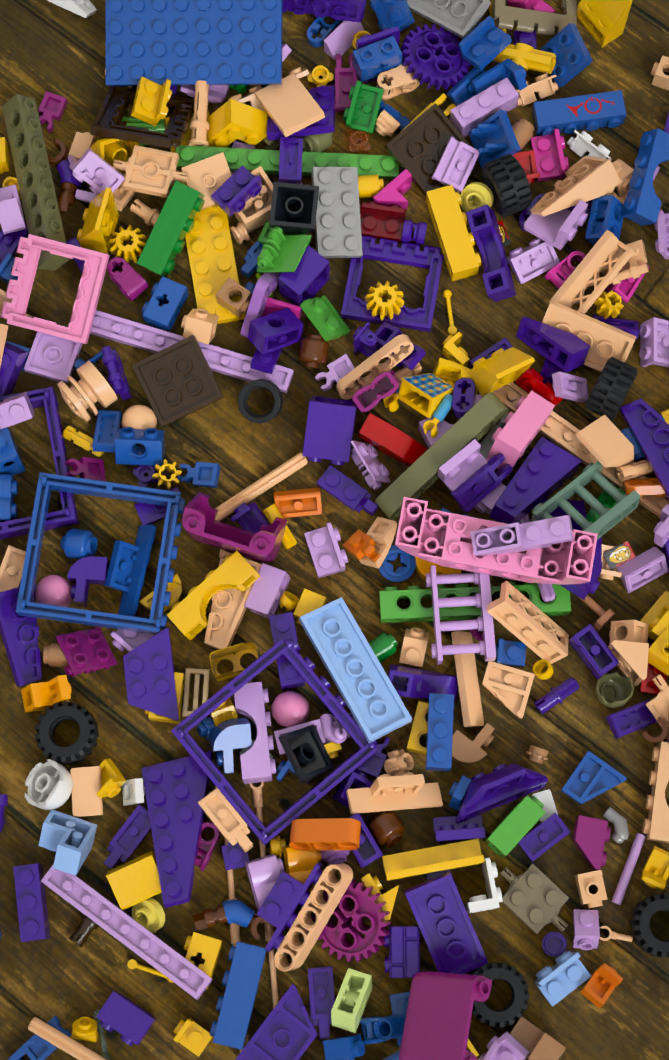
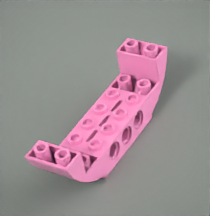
M408 497L403 498L395 545L408 554L439 564L440 566L528 583L567 585L587 583L591 580L598 536L596 533L573 529L574 541L552 544V547L475 556L471 531L506 525L505 523L427 509L428 501Z

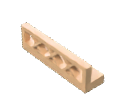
M606 230L551 300L569 308L580 303L578 312L585 314L635 253L634 250L620 242L612 232ZM619 248L625 251L619 259L614 260V255ZM609 267L607 275L599 278V273L602 269ZM590 286H594V291L590 295L585 296V290Z
M508 581L501 584L500 598L487 604V612L540 658L548 660L551 664L568 656L569 634Z

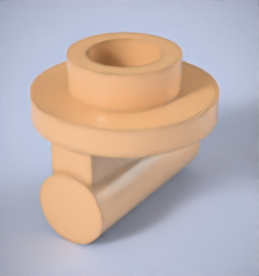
M383 110L376 120L375 130L384 137L386 135L392 136L401 124Z

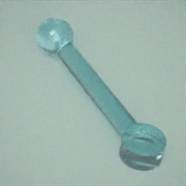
M100 1009L94 1011L93 1016L97 1019L103 1052L101 1056L110 1060L111 1055L107 1051L104 1029L99 1024L101 1020L96 1017L100 1012Z

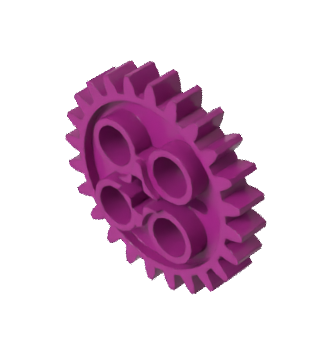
M352 880L338 903L339 908L336 907L333 912L338 918V924L335 925L330 917L317 939L324 940L321 946L322 949L327 946L330 947L329 955L338 952V960H341L346 955L347 962L352 961L354 957L359 962L363 959V956L366 959L371 957V951L373 953L380 950L378 945H383L386 942L381 936H387L390 933L384 929L385 926L391 924L390 921L384 920V916L390 914V911L382 910L386 901L378 902L380 893L371 894L373 886L364 889L363 881L356 886L355 880ZM324 891L323 895L325 897L323 898L327 902L329 896L328 893ZM349 897L352 898L355 902L354 909H352L348 905L347 901ZM316 916L311 917V919L316 921ZM365 916L371 920V928L364 924ZM350 917L353 918L351 924L349 923V920L351 919ZM347 933H351L353 935L354 944H351L348 941Z

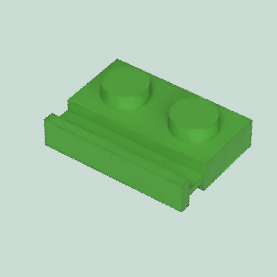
M325 295L321 298L316 297L304 300L300 305L325 341L340 338L342 335L344 337L351 331Z

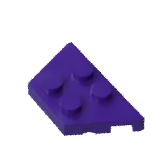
M166 628L123 656L128 704L170 718L174 721H180L170 630Z
M294 984L290 986L235 1060L300 1059L318 1034Z

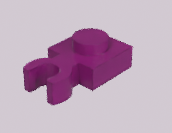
M46 91L38 112L40 115H43L39 117L41 126L47 123V131L51 133L54 130L53 120H61L68 100L65 97Z
M82 457L79 461L72 458L65 462V465L73 468V471L67 472L66 476L76 477L78 475L83 479L105 482L103 459Z

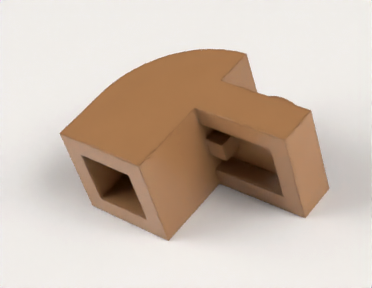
M487 723L473 741L459 730H456L452 736V760L462 765H472L483 760L487 753L480 747L484 746L486 748L494 739L491 733L495 728Z

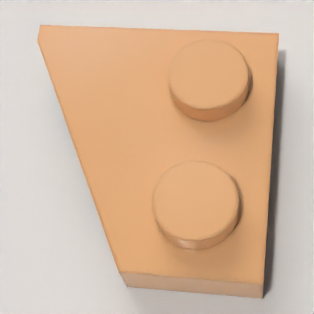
M488 661L482 685L516 717L522 719L535 674Z

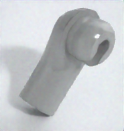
M609 807L603 814V817L614 824L615 832L612 835V839L616 843H623L629 837L627 820L613 808Z

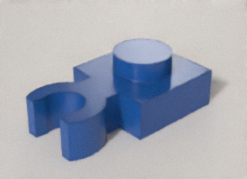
M196 462L195 468H191L188 464H180V468L187 470L188 473L186 476H178V480L183 483H189L193 480L192 484L195 487L217 488L221 466L218 463Z

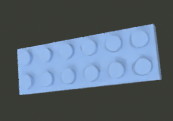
M342 597L300 617L301 625L368 743L412 721V717Z

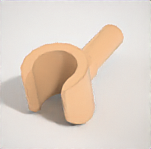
M607 926L600 927L610 932L608 938L600 937L602 941L618 939L632 942L633 936L613 932Z

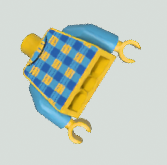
M432 373L404 377L395 393L384 398L383 402L386 408L389 407L390 412H394L399 408L397 400L400 399L427 418L432 417V420L424 422L423 429L424 434L432 429L431 438H435L438 435L437 424L439 422L442 423L451 409L454 383L451 380L444 381Z

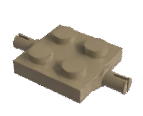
M534 864L519 876H516L507 866L503 869L500 875L510 885L507 892L503 895V902L501 903L535 935L550 922L562 933L568 924L558 914L560 908L569 897Z

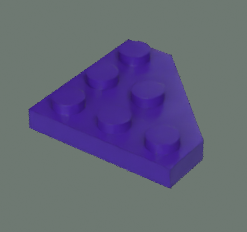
M322 85L308 91L323 110L325 118L287 136L288 138L335 132L334 85ZM271 118L268 119V141L285 137Z

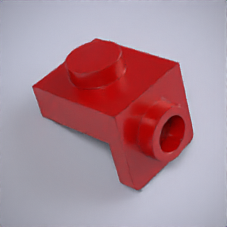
M534 150L515 153L513 156L522 166L528 182L534 183V178L540 177V172H537Z

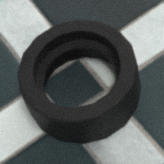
M258 379L250 381L243 386L238 396L239 411L244 418L253 423L261 424L271 421L278 416L283 406L282 392L270 380ZM255 388H265L273 395L274 404L271 411L267 414H255L248 407V395Z

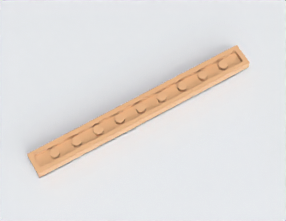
M513 382L493 392L505 404L508 410L513 413L517 410L515 406L520 398L528 396L527 392ZM552 411L539 432L571 455L580 459L586 466L590 463L595 464L598 461L576 437L580 430ZM603 467L601 474L610 483L623 491L622 482L619 481L616 474L618 467ZM643 475L632 479H643L647 477ZM643 495L639 503L661 518V510L669 504V498L667 495L665 497Z

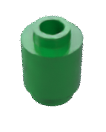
M383 632L368 642L380 663L397 652L395 647L398 643L391 633L386 635Z

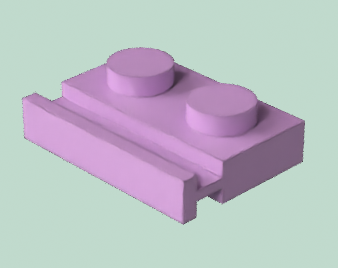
M451 137L432 175V179L440 181L445 186L453 185L454 190L461 193L479 156V151Z

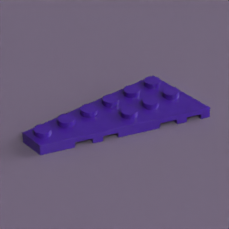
M639 399L620 407V413L669 498V425L643 399Z
M212 751L205 752L208 755V757L212 760ZM192 756L142 768L163 905L166 908L190 902L195 873L194 865L198 854L199 835H201L204 811L198 805V802L206 796L207 783H209V777Z

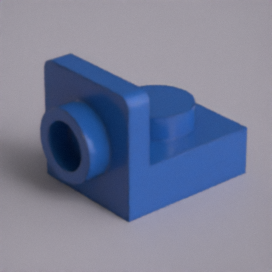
M499 638L497 644H495L496 663L506 666L524 667L526 645L523 642L504 641V638Z

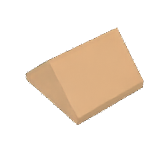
M603 415L576 434V437L603 467H622L634 463V446L606 415Z
M614 640L608 646L619 661L617 667L626 677H630L635 687L647 678L649 643Z

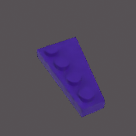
M283 0V12L293 11L299 15L304 13L314 14L315 17L321 18L330 16L336 20L359 23L364 16L366 0Z

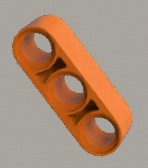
M352 818L295 819L291 824L289 847L299 851L356 850L359 848L361 822Z

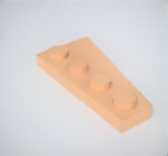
M220 549L219 566L223 564L224 558L231 554L230 552ZM244 558L259 573L262 564ZM253 584L244 592L236 589H225L212 597L211 613H209L204 641L206 645L219 650L231 646L247 609L244 605Z

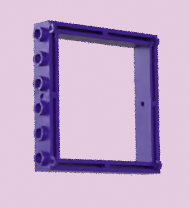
M53 387L28 391L27 395L33 409L45 407L56 475L66 476V473L70 470L69 466L65 465L68 458L56 393ZM17 394L0 397V403L3 402L4 399L15 396ZM59 491L63 510L47 513L45 531L79 524L74 493ZM32 516L0 522V540L29 534Z
M283 637L171 730L264 845L378 751L374 746L377 744V741L374 740L368 743L352 714L349 715L345 711L346 703L338 694L335 696L331 694L328 690L331 687L328 681L323 676L317 677L313 672L316 668L307 656L303 659L297 652L300 650V647L292 638L287 640L286 637ZM283 654L360 748L265 826L188 731Z

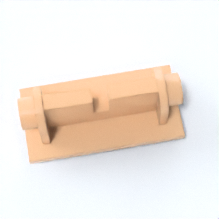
M548 73L535 77V83L529 85L528 81H526L527 87L518 90L516 88L519 94L517 106L521 105L523 107L537 101L534 92L538 93L540 99L555 94V91L558 90V85L556 82H552V78L556 77V75L549 77Z

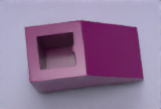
M579 815L575 820L572 842L590 868L598 871L606 863L607 852L603 850L604 843L609 841L611 828L607 827L608 821Z

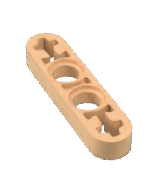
M404 334L394 337L340 379L336 389L341 398L345 400L352 399L360 388L372 383L379 374L392 369L409 356L414 349V345L409 337ZM384 357H389L386 362L379 363ZM371 371L366 377H361L363 373Z

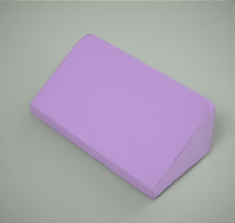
M343 21L324 40V52L336 61V54H341L342 56L352 46L354 35L364 30L361 22Z
M653 547L618 566L617 571L622 573L620 577L626 591L631 593L667 573L668 567L665 555L657 547Z

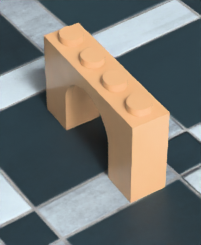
M661 741L657 744V747H653L652 761H655L654 771H650L649 785H652L651 795H647L646 809H649L648 819L644 820L643 833L646 834V840L669 843V807L665 799V790L669 782V742Z

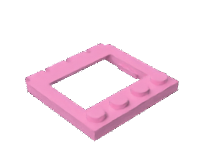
M29 234L28 238L20 237L17 253L24 254L23 258L15 257L11 275L17 276L18 280H9L5 297L13 300L12 303L4 301L0 317L8 319L7 324L87 344L110 255ZM41 250L49 251L54 255L85 261L69 327L60 326L56 322L41 318L25 316Z

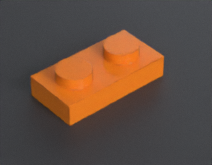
M657 478L629 479L622 482V489L627 496L634 490L641 498L643 495L666 496Z

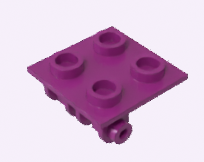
M100 627L55 637L68 663V666H65L67 676L71 675V677H74L82 672L88 674L89 671L93 673L96 670L109 669V666L117 665V661Z

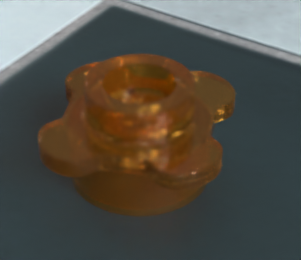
M363 131L349 133V151L351 153H356L357 151L368 152L371 149L370 144H368L369 133Z

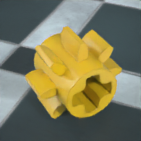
M613 290L607 294L603 291L594 302L596 313L604 316V319L610 316L615 319L624 307L621 304V296L613 292Z
M164 459L162 466L155 465L154 468L158 473L153 474L152 478L158 479L157 487L166 485V488L169 490L172 482L176 485L179 484V480L175 477L181 475L182 471H176V462L171 465L167 464V460ZM164 470H167L168 474H172L169 479L162 475Z

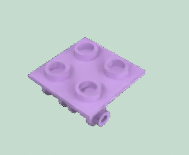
M351 441L354 447L351 450V457L356 465L359 466V470L366 468L362 475L366 476L364 478L369 487L377 490L382 487L381 482L390 483L391 481L388 478L389 471L376 458L378 456L376 449L368 443Z

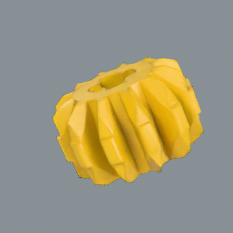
M130 224L127 230L120 226V233L113 232L112 236L114 239L109 240L110 252L112 255H116L115 257L123 258L127 263H129L130 259L137 263V256L140 257L146 245V236L141 234L139 228L133 230Z
M378 281L376 288H369L370 294L366 295L365 301L368 302L366 308L367 310H372L373 317L379 314L381 321L384 320L385 316L392 320L393 314L399 315L401 313L400 308L404 306L403 292L398 291L397 284L390 287V282L387 281L382 286Z

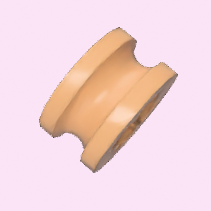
M239 222L237 227L232 226L230 229L237 243L241 245L243 240L248 241L250 237L244 225Z

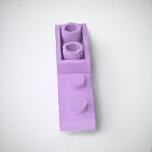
M569 515L471 531L475 556L552 547V544L574 541Z

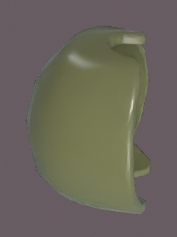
M618 672L604 674L596 681L594 691L601 704L609 708L622 707L630 700L633 695L634 686L630 677H623Z

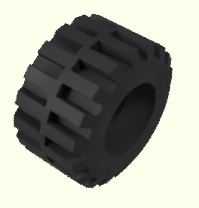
M507 154L483 165V183L491 189L493 194L492 205L501 216L507 217L530 207L531 190L522 166L514 156Z
M613 356L609 358L586 401V409L600 416L606 415L610 421L613 420L637 376V368Z
M55 703L51 709L49 707L44 710L46 713L38 718L40 720L39 724L35 725V730H37L35 740L38 741V748L46 757L63 765H73L77 761H84V757L90 756L93 753L91 750L97 746L96 739L99 738L98 725L94 717L84 707L76 703ZM66 720L76 721L80 726L78 740L68 747L59 746L54 739L56 727Z
M669 894L648 896L636 905L637 908L632 911L631 915L633 918L630 920V926H632L631 936H634V942L645 953L655 957H669V940L661 941L656 939L650 930V919L655 912L667 911L669 913Z
M494 962L477 968L471 974L484 976L491 980H503L509 985L512 993L509 1004L500 1010L491 1009L484 1002L474 1001L472 1014L477 1020L488 1026L505 1027L506 1025L514 1024L517 1019L523 1016L524 1010H527L528 1007L527 1002L530 994H528V984L517 969L504 963Z

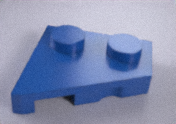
M587 751L560 791L581 805L626 781L627 777L590 751Z

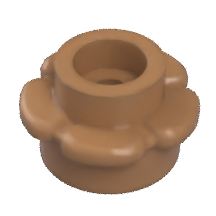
M530 745L526 754H529L528 760L542 764L543 760L548 761L547 755L549 751Z

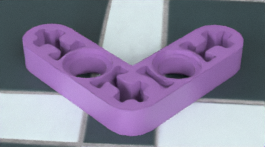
M265 272L257 281L240 335L248 338L250 321L262 317L268 296L279 286L278 275L280 272Z

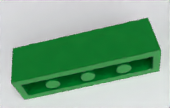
M175 181L137 264L164 277L173 271L175 266L174 259L177 253H181L185 245L183 240L187 232L190 233L194 227L195 221L193 219L196 213L200 212L205 202L203 199L204 194Z

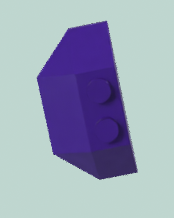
M514 763L506 766V764L499 765L492 770V773L487 775L484 773L475 775L471 778L472 781L463 798L456 818L457 823L459 824L544 788L548 782L547 776Z

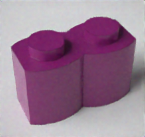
M392 369L386 370L379 374L372 383L360 388L354 394L352 400L361 412L369 411L382 398L392 395L400 387L401 381Z

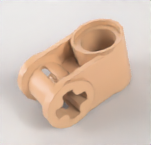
M401 64L396 68L379 74L376 88L384 89L383 100L411 92L419 86L418 78L413 80L414 74L406 73L409 66H402Z

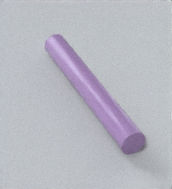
M639 833L636 834L611 901L617 905L622 903L646 836Z

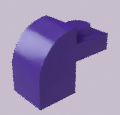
M384 322L375 332L377 336L376 348L379 350L394 337L403 333L400 329ZM413 344L414 349L412 353L396 366L400 368L402 365L412 371L426 355L424 349Z
M88 556L79 559L71 566L67 578L71 583H76V585H72L71 599H74L77 606L87 607L89 584L105 585L110 564L107 557Z

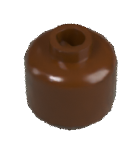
M307 334L306 338L300 340L298 359L305 362L304 367L318 368L319 364L327 362L329 343L322 336Z
M394 811L375 812L371 818L373 820L369 824V830L378 844L392 847L403 839L405 826Z

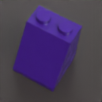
M312 396L309 401L302 456L308 457L307 460L321 462V459L331 460L330 463L336 465H344V462H349L358 408L354 401Z

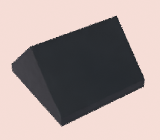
M274 182L269 226L272 228L280 227L283 230L282 233L286 235H301L315 231L319 186Z
M313 724L278 737L301 785L335 768Z

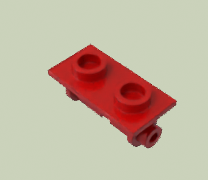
M528 368L515 381V384L528 394L532 390L555 406L563 400V398L555 396L552 384L549 381L546 383L542 382L544 377L536 372L534 368Z

